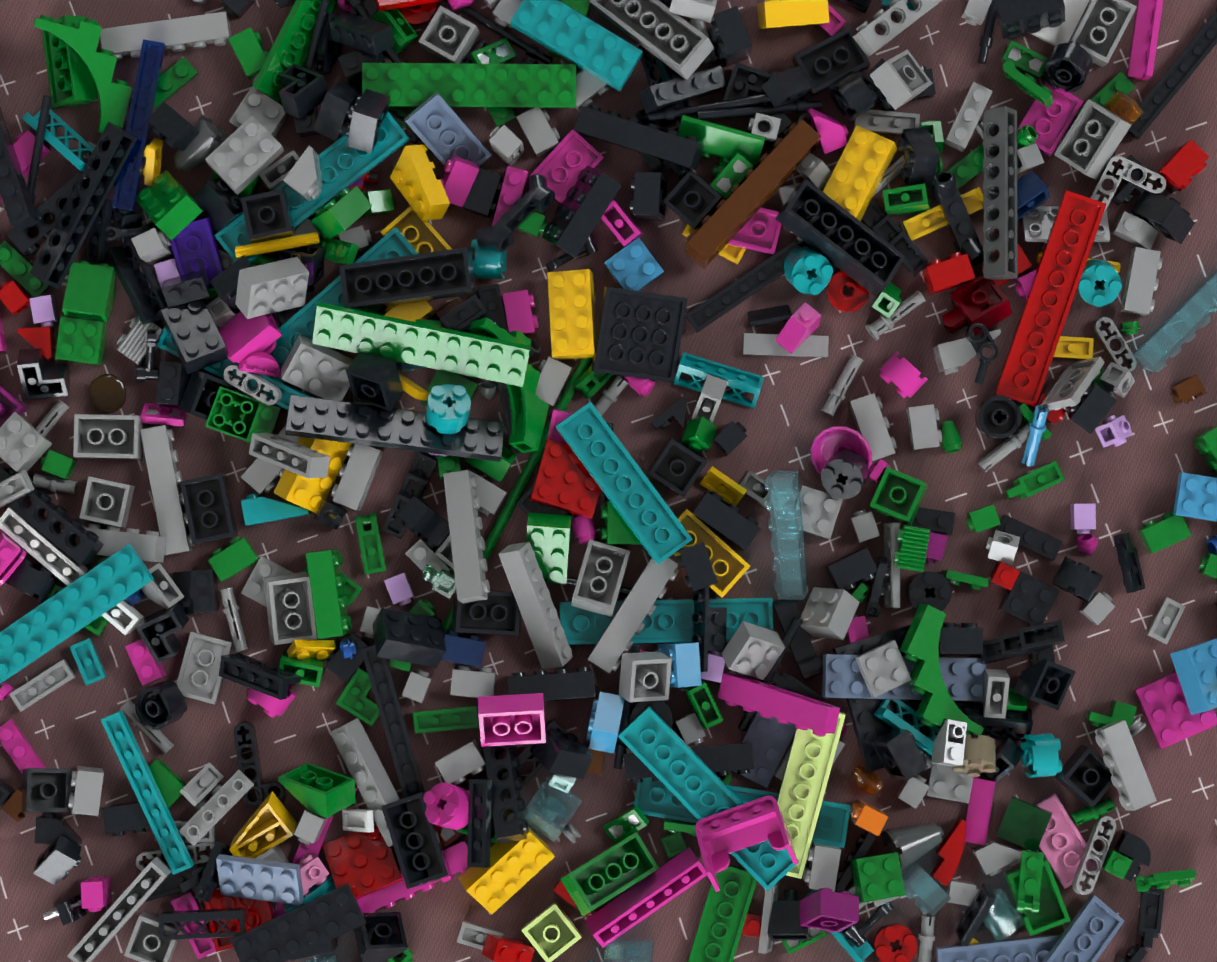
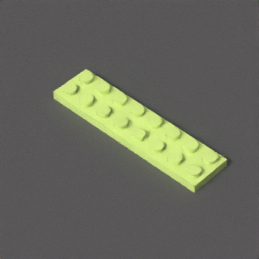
M839 712L835 733L818 736L813 734L811 729L800 730L796 728L777 799L792 839L796 857L799 860V863L786 874L788 876L802 879L846 716L845 713Z

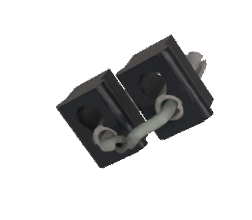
M80 895L71 897L55 905L56 907L51 909V911L43 913V917L47 916L44 918L45 920L60 916L63 926L87 915L86 910L82 909Z

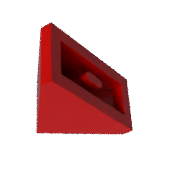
M34 327L19 328L17 330L35 349L41 348L42 355L46 359L54 361V328Z

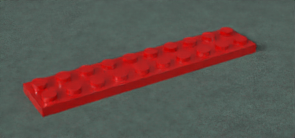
M1067 190L1064 191L998 380L995 394L1036 407L1106 203Z

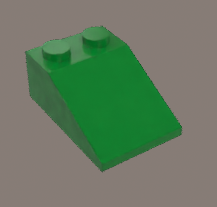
M307 762L278 777V781L310 812L322 818H329L333 814L356 803L355 779Z

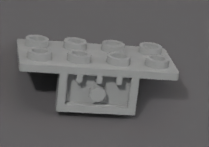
M1038 206L1022 217L1024 239L1026 242H1044L1042 251H1044L1059 206ZM1107 209L1103 213L1093 242H1110Z

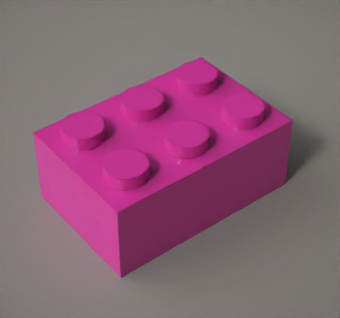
M543 693L478 697L481 747L546 743Z

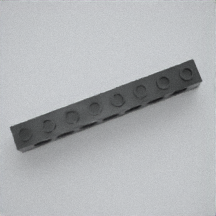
M1004 106L984 110L982 122L984 127L983 273L984 278L994 281L1018 278L1017 110Z

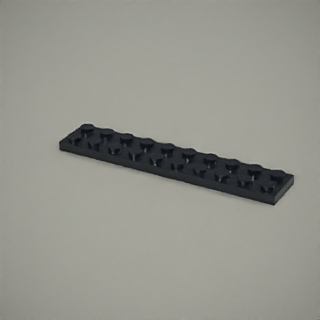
M291 395L285 435L501 462L505 422L468 418V423L458 433L441 434L432 425L431 427L428 425L426 412L398 408L388 411L373 405Z

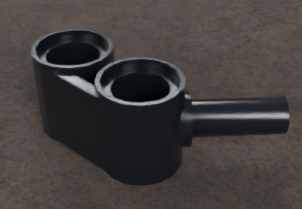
M975 323L967 328L965 336L973 346L980 362L974 383L983 385L988 364L990 365L991 361L997 357L998 347L986 326L981 323ZM973 328L980 329L982 333L980 339H975L972 336ZM984 347H989L992 350L990 358L983 356L982 349Z
M323 499L314 519L337 530L347 511Z

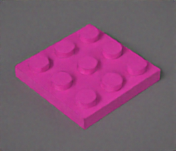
M1176 672L1134 690L1160 749L1217 725V716L1214 709L1193 715L1190 714Z

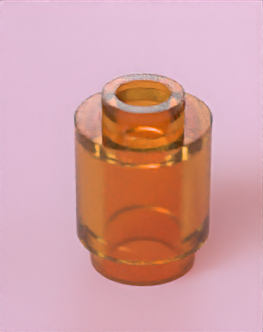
M857 766L851 774L853 776L852 781L866 794L870 793L872 796L877 794L884 784L874 771L866 772L864 766Z

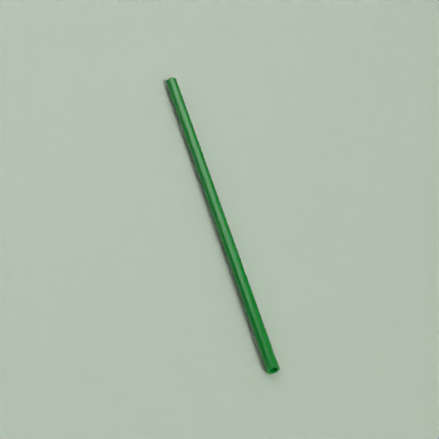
M593 358L580 359L555 409L566 411L576 391V388L572 385L574 379L581 376L587 370ZM552 414L543 430L539 450L532 451L485 542V550L482 552L483 559H486V562L543 455ZM453 605L442 624L443 633L446 634L452 627Z

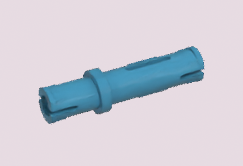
M1043 405L1035 407L1033 420L1029 423L1030 432L1021 460L1023 464L1026 463V466L1035 465L1042 433L1046 430L1045 422L1049 409L1047 407L1044 409Z

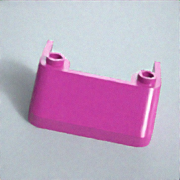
M765 796L702 818L695 825L705 871L716 892L720 891L716 873L725 870L729 866V854L769 840L771 847L775 850L787 848L794 865L798 863L777 800L772 796Z

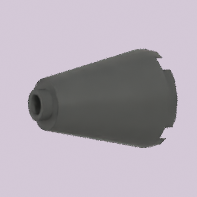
M201 115L193 127L200 133L184 151L178 149L174 155L175 162L173 164L179 171L190 172L206 163L205 159L228 138L218 125L210 124L212 119L208 116Z
M935 823L892 828L882 832V843L884 847L888 846L889 853L898 852L900 867L903 870L942 843L944 833L942 828Z

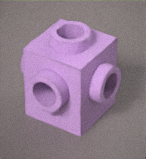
M1115 415L1103 419L1104 424L1095 428L1104 448L1112 444L1117 447L1127 442L1126 437L1133 434L1130 424L1124 415L1117 418Z

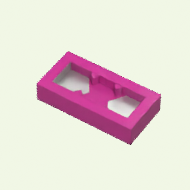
M145 403L141 414V423L184 426L187 413L179 410V406Z

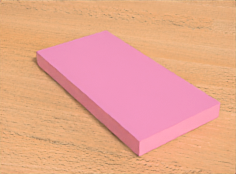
M1054 793L1035 805L1052 812L1038 848L1044 853V858L1048 860L1052 871L1062 887L1066 889L1072 885L1087 843ZM1092 859L1086 862V868L1089 871L1095 869V863Z

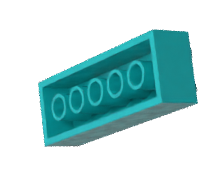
M523 0L510 21L511 27L569 62L576 64L579 68L619 92L623 89L643 54L642 50L559 0Z

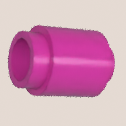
M575 514V518L571 521L576 540L579 541V544H588L589 539L596 541L595 536L597 533L593 517L589 519Z

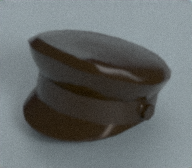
M103 374L91 382L88 396L96 409L104 413H112L121 409L126 401V388L116 376Z

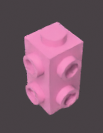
M315 852L313 854H306L300 859L303 896L309 892L310 887L323 883L327 879L326 876L329 875V872Z

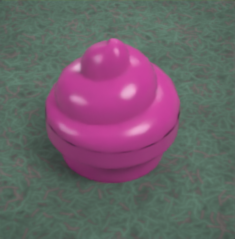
M1092 533L1082 534L1078 536L1076 545L1080 552L1091 556L1098 546V541Z

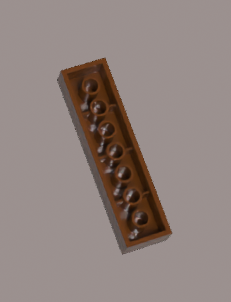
M803 119L798 124L794 122L790 126L785 138H779L775 142L771 153H765L758 161L759 165L755 170L751 168L744 176L745 180L741 185L736 184L730 191L731 195L727 200L722 199L715 207L716 211L712 216L710 214L707 215L701 222L702 226L700 229L692 231L686 240L688 241L686 242L685 252L703 269L708 266L758 210L789 179L809 153L812 154L818 147L821 135Z

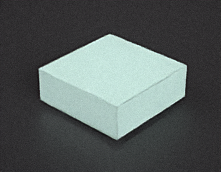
M554 773L548 785L568 793L574 785L576 777Z

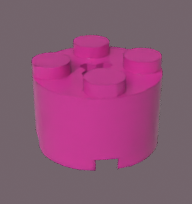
M896 351L879 369L882 372L879 376L888 384L892 381L898 386L895 390L903 398L906 396L911 398L928 379L926 377L923 379L918 377L921 372L904 357L900 360L897 357L900 353Z
M289 684L287 698L279 700L249 688L247 690L249 695L246 698L252 704H259L265 708L264 712L274 718L276 715H283L297 696V692L292 693L290 691L292 686Z
M444 782L435 785L424 794L423 800L427 807L425 815L429 823L452 830L462 829L468 824L469 791Z

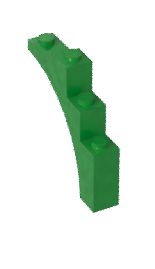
M40 15V18L35 17L33 26L46 30L64 40L78 53L87 65L94 79L99 97L100 117L98 132L103 133L108 122L123 128L132 87L127 86V81L115 79V83L111 82L117 57L112 56L113 51L100 48V52L96 51L102 26L97 25V20L86 17L85 21L79 20L77 28H74L75 23L62 20L61 24L53 22V17Z
M481 318L470 323L469 329L476 335L531 345V340L524 336L522 332L512 331L508 333L507 330L500 328L489 318ZM531 364L527 365L523 387L506 384L511 405L509 444L522 453L539 450L549 404L535 395L540 372L534 369Z
M920 604L899 650L906 654V659L916 662L910 675L911 680L907 682V684L914 686L913 691L923 695L915 716L921 719L920 723L931 728L933 725L941 726L947 719L966 722V735H971V738L973 735H981L984 728L971 721L957 707L950 697L942 678L938 646L946 613L930 605Z

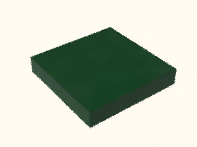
M1012 796L996 836L1037 852L1052 812Z

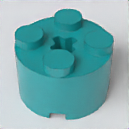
M472 239L471 248L472 252H475V261H473L475 276L478 279H504L505 276L502 272H506V250L499 252L493 247L480 248L477 244V239Z
M803 246L804 248L791 251L783 265L786 280L803 294H820L830 282L833 268L828 259L810 246Z
M1088 260L1077 287L1078 292L1083 300L1096 307H1102L1111 303L1117 298L1122 289L1121 278L1118 272L1106 260ZM1095 281H1101V284H1095Z
M451 384L434 386L427 401L426 421L430 427L432 425L441 434H455L461 431V428L468 423L471 400L466 389L461 385Z
M1052 733L1023 736L1026 742L1021 743V749L1025 752L1022 756V764L1028 768L1029 772H1025L1028 778L1055 776L1062 771V763L1058 755V751L1061 750L1059 738H1055Z

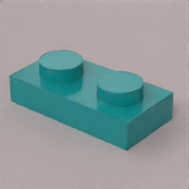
M91 638L70 646L86 686L107 677Z

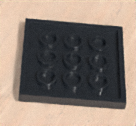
M605 286L591 371L674 382L688 298Z

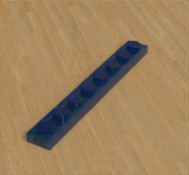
M143 39L126 131L138 139L117 177L111 206L113 208L133 212L135 209L144 161V150L147 146L151 124L147 120L153 114L165 43Z

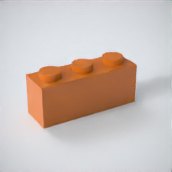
M858 799L857 803L853 802L851 805L849 818L855 825L879 836L888 816L876 807Z

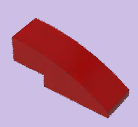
M960 817L936 850V853L942 858L930 873L933 878L946 887L955 874L964 849L966 821Z

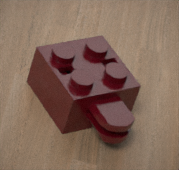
M984 274L950 293L954 309L943 315L942 320L945 330L954 334L965 326L970 327L975 323H981L988 329L1009 317L1012 313L1008 298L993 280L984 278ZM978 328L972 329L974 335H978L981 333L980 329Z

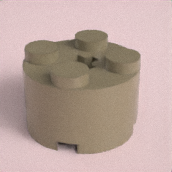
M966 735L963 766H952V770L954 772H966L969 777H979L980 773L995 772V740L984 735H978V739H971V735Z

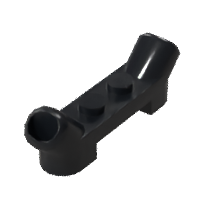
M949 171L937 174L932 185V193L936 203H939L953 235L957 253L960 252L961 255L967 254L971 266L979 265L984 262L983 246L980 243L957 188L955 175Z
M541 174L530 176L528 178V192L518 199L515 205L507 213H504L494 226L477 229L476 238L480 248L493 247L499 252H504L514 243L512 233L535 210L543 214L554 201L555 192L547 187L545 176Z

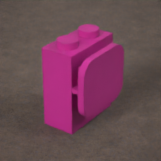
M241 311L218 330L226 345L227 357L233 363L237 362L239 364L246 356L256 352L270 354L276 347V340L282 336L272 314L247 319Z
M1 529L0 586L5 583L20 565L27 553L24 548L18 545Z

